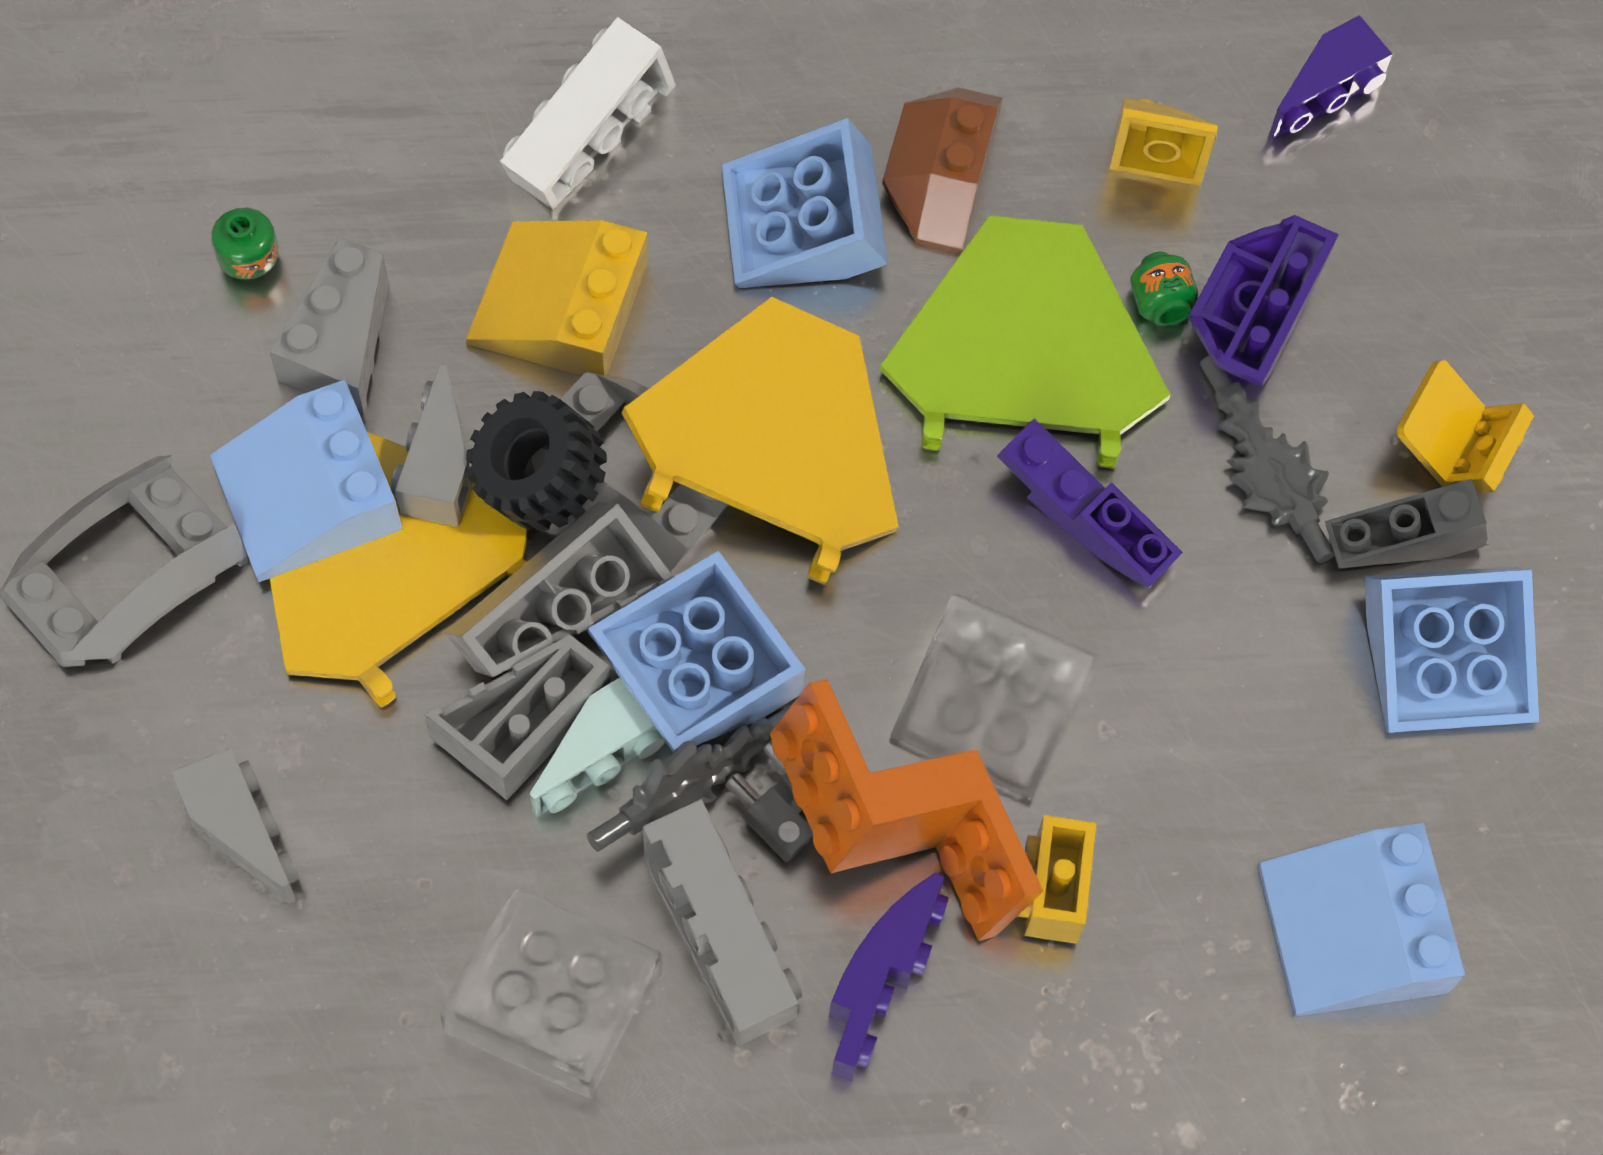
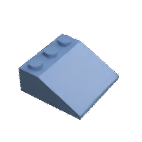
M849 118L722 164L734 281L738 288L843 280L888 265L872 145Z
M345 379L296 396L210 454L211 461L258 582L403 530L396 501Z
M719 551L588 628V633L673 753L686 741H693L698 745L756 722L795 699L804 690L805 667Z
M1499 567L1364 577L1367 630L1386 732L1539 722L1531 569Z
M1424 823L1371 830L1266 860L1258 864L1294 1017L1449 994L1465 976Z

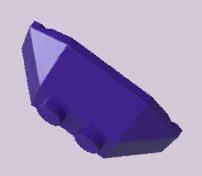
M1293 215L1281 220L1279 224L1264 227L1228 241L1188 318L1216 367L1262 387L1271 375L1300 319L1339 234Z

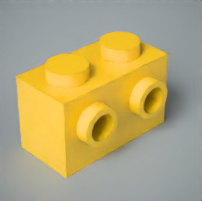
M1043 815L1037 836H1027L1025 853L1043 892L1017 916L1026 918L1024 936L1074 944L1078 943L1086 925L1097 823Z

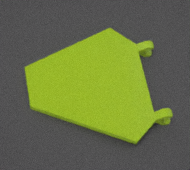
M989 215L880 365V371L924 415L921 447L934 451L941 449L944 418L1024 427L1035 418L1045 429L1099 434L1097 466L1114 469L1121 451V434L1170 398V393L1084 226L1080 224Z

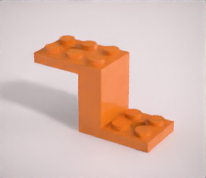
M828 679L810 682L770 732L774 754L785 768L792 784L794 800L802 808L813 832L815 848L823 856L830 873L936 848L940 856L942 869L950 877L960 899L963 915L971 924L978 941L996 937L1043 892L977 749L870 773Z

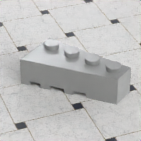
M597 502L444 633L475 672L494 677L560 639L587 630L595 625L594 623L610 616L674 576L618 503Z
M702 799L644 825V862L738 1046L797 1019L799 1004L797 1000L802 998L799 984L789 968L782 969L774 953L778 951L774 936L764 921L760 923L752 906L754 903L744 879L740 875L738 876L730 860L727 847L716 830Z

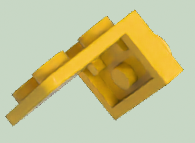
M1445 360L1434 361L1430 365L1398 423L1396 431L1399 439L1442 487L1472 479L1477 493L1495 492L1517 448L1522 443L1524 435L1534 418V414L1524 403L1486 407L1450 364Z

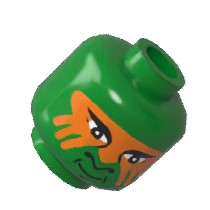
M248 207L235 208L225 212L216 220L212 229V246L216 259L223 271L231 277L248 280L261 277L274 267L278 259V242L274 227L266 215L259 210Z
M1162 251L1151 253L1142 259L1141 264L1135 268L1130 277L1131 289L1140 315L1148 321H1155L1160 326H1170L1184 321L1189 317L1198 299V289L1190 265L1181 256L1168 255V253Z

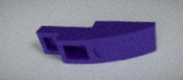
M1035 418L997 455L1032 491L1027 498L1050 520L1092 554L1141 585L1149 588L1183 553L1112 482L1105 488Z
M933 873L911 888L878 920L854 953L841 977L830 1006L829 1018L846 1023L834 1058L832 1075L852 1081L857 1065L868 1068L878 1037L869 1034L875 1015L882 1018L886 1017L895 987L887 985L886 982L907 989L912 973L923 976L933 946L923 942L929 924L936 927L940 926L949 897L940 894L945 876Z

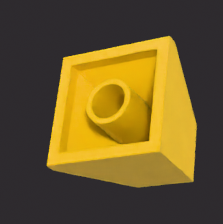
M1123 97L1109 169L1201 186L1217 135L1218 125L1169 105L1154 103L1148 99L1136 100Z

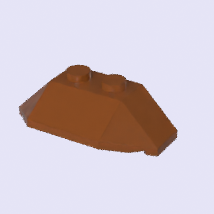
M958 87L904 103L882 185L898 213L909 227V232L916 244L958 254L962 253L999 116L1002 97Z

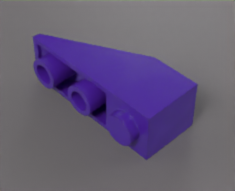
M1360 15L1322 35L1277 109L1269 132L1272 139L1287 131L1294 133L1301 130L1317 115L1325 111L1333 113L1340 109L1349 98L1361 92L1368 94L1384 82L1386 78L1385 73L1393 54Z

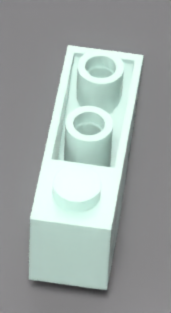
M621 678L616 679L588 697L531 790L532 812L536 818L547 811L556 813L565 809L576 799V793L592 783L596 786L607 783L620 772L623 764L636 756L640 759L646 758L658 751L665 743L663 737Z

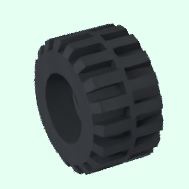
M533 391L531 397L525 392L514 394L513 402L503 399L496 404V412L492 415L487 412L482 417L481 421L484 422V425L480 431L474 429L470 438L475 444L473 448L467 450L466 461L471 463L472 466L466 471L468 480L475 484L472 489L486 504L523 528L530 530L533 526L539 531H546L550 529L551 523L558 528L567 525L570 515L573 514L578 518L586 511L583 508L585 502L588 499L593 502L598 495V492L594 490L596 484L604 482L606 472L600 468V465L607 462L606 451L600 448L604 443L601 435L594 430V426L554 395L549 397L544 392ZM549 444L547 457L541 467L532 475L524 478L525 469L531 457L539 449Z

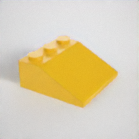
M603 220L513 221L466 337V345L580 376L587 371L607 375L648 266V232Z

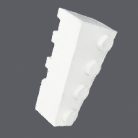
M618 17L609 28L600 30L591 44V50L579 64L576 63L567 70L561 87L550 100H544L537 107L532 122L522 135L515 136L507 144L500 163L509 179L554 210L593 170V157L598 152L600 154L610 153L621 142L623 127L631 119L640 123L651 112V106L648 105V102L658 92L666 97L676 87L662 47Z

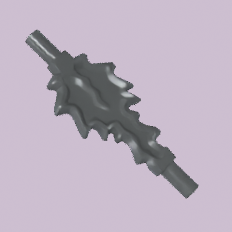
M1210 355L1205 357L1200 362V365L1216 391L1215 400L1218 409L1227 414V419L1220 421L1218 425L1222 431L1238 440L1235 448L1239 453L1245 455L1242 458L1233 457L1226 460L1229 465L1239 472L1231 475L1229 480L1246 492L1247 498L1242 501L1244 508L1270 512L1272 516L1271 523L1275 526L1289 523L1295 534L1301 533L1318 563L1330 560L1335 554L1318 524L1320 519L1317 511L1328 503L1326 497L1319 495L1321 488L1328 478V471L1317 470L1311 467L1309 448L1306 441H1303L1298 447H1292L1288 444L1286 434L1284 433L1276 439L1273 438V428H1265L1259 419L1258 401H1248L1246 392L1240 383H1234L1227 371L1216 367Z
M792 705L768 720L763 717L760 718L750 728L742 726L723 746L715 744L712 747L711 744H704L697 748L695 742L686 741L665 762L655 759L650 764L647 778L641 786L636 785L633 787V798L619 808V814L587 833V839L592 848L599 852L627 833L635 835L641 832L643 835L644 825L702 799L704 804L715 801L716 796L711 791V786L724 783L725 776L731 773L748 770L750 759L756 754L765 753L763 751L765 745L772 740L770 732Z

